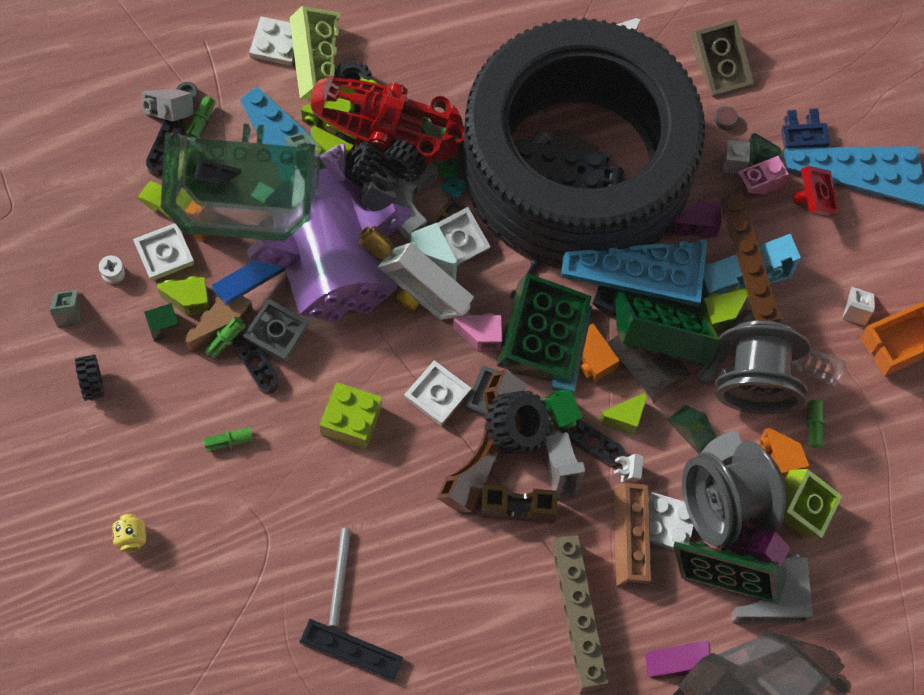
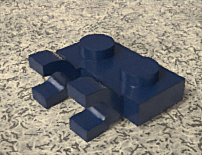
M818 108L809 109V115H806L807 124L798 125L797 110H787V116L784 117L785 126L781 128L784 150L785 148L829 146L830 139L827 123H820Z

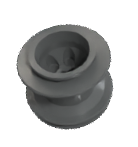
M773 321L744 322L721 334L719 337L721 340L719 343L720 347L727 353L735 356L734 371L725 373L715 380L716 397L722 404L739 411L755 414L789 413L800 409L804 405L808 388L803 381L791 376L792 361L800 359L810 352L811 343L805 336L788 325Z
M753 441L740 443L733 454L732 464L727 466L710 452L700 453L687 461L682 475L684 502L692 524L707 543L714 546L733 544L740 534L742 521L749 520L757 529L769 531L779 529L786 506L785 482L776 462L760 445Z

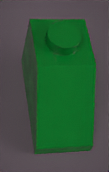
M558 390L540 398V401H545L547 404L545 408L550 410L551 414L548 417L552 420L555 427L568 429L577 425L576 420L583 418L572 390Z

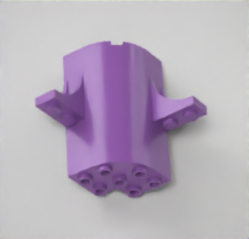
M328 169L315 170L316 174L305 176L302 173L287 180L265 200L273 227V238L261 237L247 250L249 259L277 265L286 269L300 315L335 322L341 319L349 310L361 313L371 312L375 306L388 298L397 289L395 282L378 268L382 260L374 258L358 243L360 232L367 226L369 228L375 226L386 237H389L412 214L409 208L394 203L383 210L375 212L373 209L360 203L361 193H359L361 186L355 185L347 178L344 181L336 182Z

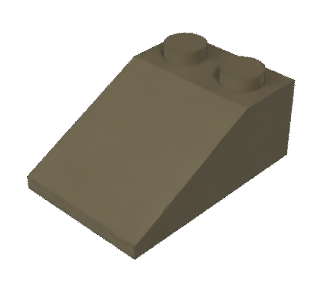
M737 19L689 34L694 56L712 96L754 84Z

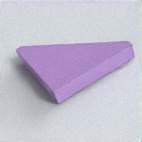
M345 144L336 145L320 155V159L336 182L344 181Z

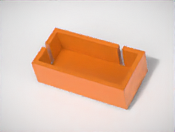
M924 301L868 325L860 336L870 355L875 353L873 360L883 377L924 359Z

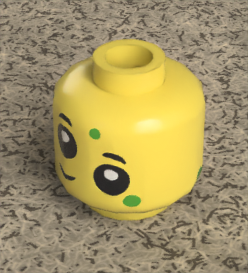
M134 514L122 515L120 520L112 525L113 543L121 552L131 553L139 551L141 546L146 543L145 523L142 519L136 518Z

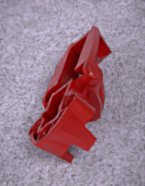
M334 76L320 79L312 90L311 109L317 117L343 134L361 142L366 141L376 148H389L392 139H400L402 142L404 140L407 142V145L411 144L414 149L417 148L419 150L418 153L424 156L423 159L427 161L426 164H429L432 161H441L458 156L464 142V125L461 115L454 104L451 108L450 101L444 96H436L432 99L430 105L408 99V90L402 84L390 83L388 86L362 80L334 78ZM340 98L349 100L351 104L361 106L360 114L357 115L325 107L327 101L336 102ZM440 107L444 112H437L434 108ZM422 116L429 118L432 124L445 128L442 139L420 132L424 121ZM452 134L457 135L460 139L455 140V137L452 136ZM421 148H428L431 150V153H424Z

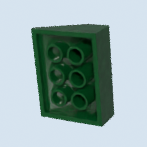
M526 273L517 284L496 366L518 374L571 382L592 296Z
M615 289L617 334L623 345L633 349L636 347L642 348L652 354H666L672 359H687L696 365L701 363L710 365L721 340L701 308Z
M675 541L674 550L681 578L779 604L787 579L786 567H783L780 563L761 561L748 554L744 556L734 554L729 549L712 548L703 542Z

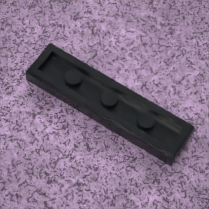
M309 619L299 641L304 646L391 682H394L403 661V657L312 619Z

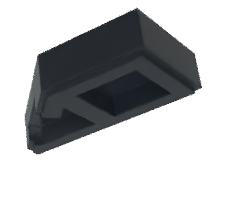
M199 158L193 182L217 188L239 176L242 169Z

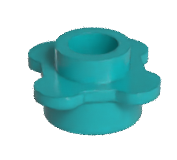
M457 175L453 178H448L445 183L441 184V190L446 192L449 197H454L455 199L459 198L463 193V189L467 188L465 180L459 179Z

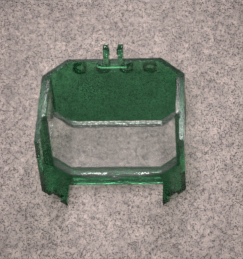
M245 123L243 125L242 142L193 138L165 132L160 207L175 222L183 234L286 242L312 220L318 196L321 148L315 144H310L309 147L263 144L264 125H259L257 128V143H249L250 125ZM199 158L242 169L239 176L217 188L193 182Z

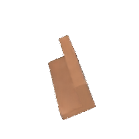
M625 482L614 491L616 586H623L627 582L647 584L651 581L648 485Z

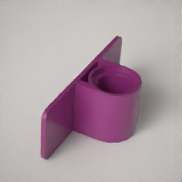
M708 641L658 649L646 653L647 675L649 677L665 674L691 676L697 674V669L709 667L712 663Z

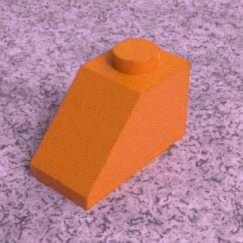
M592 323L588 328L580 369L586 378H590L595 383L617 370L620 360Z

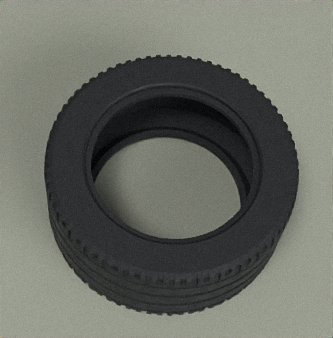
M572 18V20L568 21L567 19H562L559 22L554 20L550 24L546 22L542 23V26H533V29H526L523 34L518 33L514 39L510 38L506 44L503 43L500 46L499 50H495L493 55L487 59L486 64H483L473 82L466 105L462 163L466 189L473 207L476 208L477 214L482 218L483 223L488 224V229L493 231L497 238H502L503 243L509 244L512 249H517L520 254H526L530 259L533 257L540 263L544 261L547 265L556 264V267H560L563 264V257L566 252L583 250L603 251L616 247L617 249H626L629 246L655 244L672 228L676 217L681 214L685 206L704 146L705 115L704 111H702L703 105L700 102V95L697 94L696 85H693L692 78L688 77L687 70L683 69L682 64L676 61V57L670 55L669 50L666 48L663 49L660 43H655L651 37H645V34L642 32H635L636 30L633 28L628 29L625 25H616L617 23L612 22V24L607 23L606 20L601 22L597 21V19L587 20V18H582V20ZM562 102H586L612 110L627 120L641 136L647 148L650 161L636 175L619 184L598 189L573 188L551 181L530 167L519 154L511 135L525 118L541 108Z

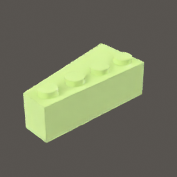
M301 6L290 17L300 99L311 100L312 90L317 81L334 76L335 65L333 62L337 52L335 42L339 33L337 23L341 12Z

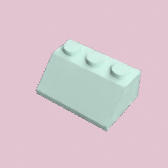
M434 223L412 232L410 243L416 246L456 281L457 261L438 224Z

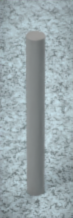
M342 528L328 625L332 628L339 627L351 529Z

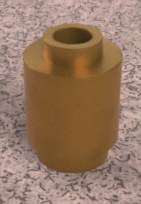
M375 226L365 227L358 236L360 238L358 243L374 258L384 260L394 249L391 240Z

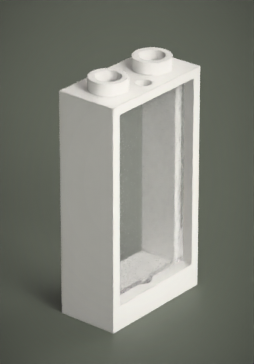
M412 243L394 248L390 255L382 260L378 266L382 272L439 320L463 316L471 307L470 302L474 296Z

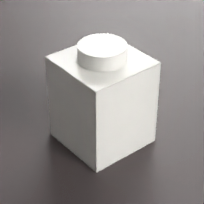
M727 140L723 152L722 173L737 174L738 171L748 167L750 142Z

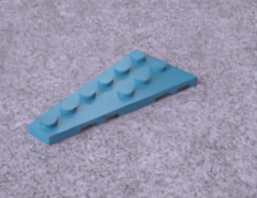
M258 86L240 99L241 105L255 128L258 138L263 144L282 183L302 173L305 176L316 174L315 170L321 169L318 163L299 170L295 168L293 153L286 147L284 138L306 131Z
M918 146L785 148L784 150L785 168L788 173L802 176L801 168L806 166L830 170L834 185L837 183L848 186L847 189L879 198H892L901 204L917 205V208L924 210V181Z
M707 239L693 243L684 241L670 245L661 243L629 246L626 249H617L616 247L603 251L583 250L566 252L563 257L561 277L698 306L701 303Z

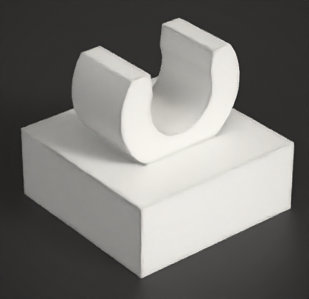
M633 454L629 457L621 456L615 459V462L622 464V469L614 471L616 476L621 477V483H634L641 479L643 456Z

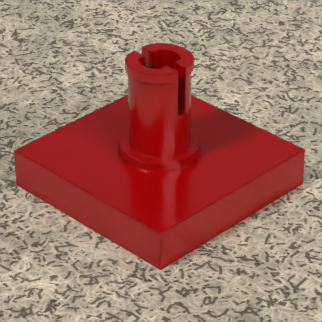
M812 166L801 168L805 189L793 193L794 203L796 205L808 203L809 213L831 217L838 215L839 209L831 171Z

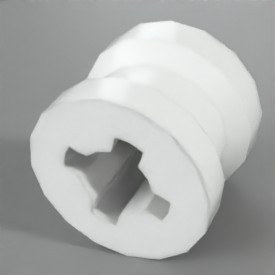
M110 255L100 261L99 271L106 283L118 284L124 279L125 270L118 257Z

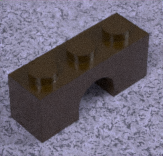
M483 485L481 517L554 523L557 515L558 491L533 489L531 493L518 494L510 492L508 486Z

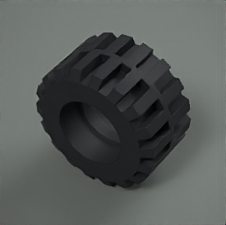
M523 390L501 394L492 400L493 404H490L487 408L489 414H485V420H487L485 430L489 431L488 439H493L492 445L495 448L500 447L499 451L503 453L508 452V454L532 452L541 448V444H545L547 441L546 436H549L551 432L548 428L552 425V420H549L548 415H551L550 410L545 408L547 404L545 401H540L541 397L538 394L533 395V392ZM516 412L521 418L520 433L515 426Z

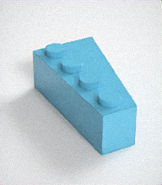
M791 234L759 245L770 284L791 278L801 259ZM736 255L715 263L705 264L702 285L704 299L714 293L721 295L734 288H745Z

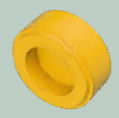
M403 290L396 296V299L411 311H415L420 305L414 297Z

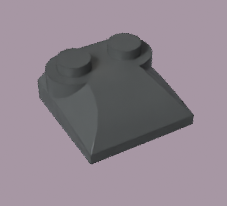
M268 298L243 338L269 353L273 360L286 362L303 339L309 326V320Z

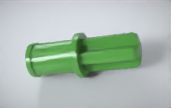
M204 97L197 112H194L192 115L193 120L186 131V135L191 139L199 140L205 125L210 122L209 116L216 104V101L211 97Z
M234 316L223 330L217 332V336L206 347V354L211 358H216L227 345H232L233 339L246 327L245 324H242L243 321Z
M810 400L807 402L808 421H806L809 446L821 448L823 446V427L825 426V421L823 420V401Z
M250 426L231 432L226 430V433L204 438L206 451L210 452L226 447L232 449L234 445L253 442Z

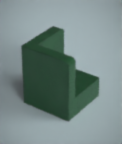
M172 303L144 311L154 341L163 339L161 331L178 326Z

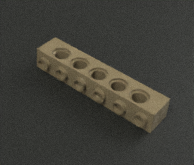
M578 535L554 538L551 550L579 693L604 690L608 681Z

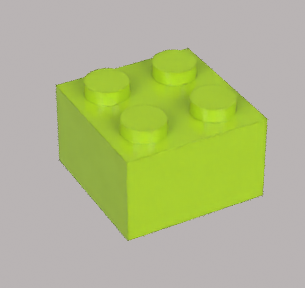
M336 382L319 425L320 434L366 450L382 410V397Z
M808 469L789 470L784 480L787 498L782 522L804 538H823L842 495Z

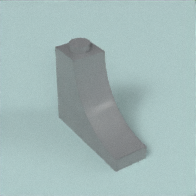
M551 432L549 436H546L547 441L545 444L542 445L552 490L558 491V498L578 495L585 474L583 462L578 463L568 432Z
M798 554L786 556L782 566L786 567L787 579L779 604L760 600L750 605L738 606L732 612V623H807L813 617L808 558H800Z

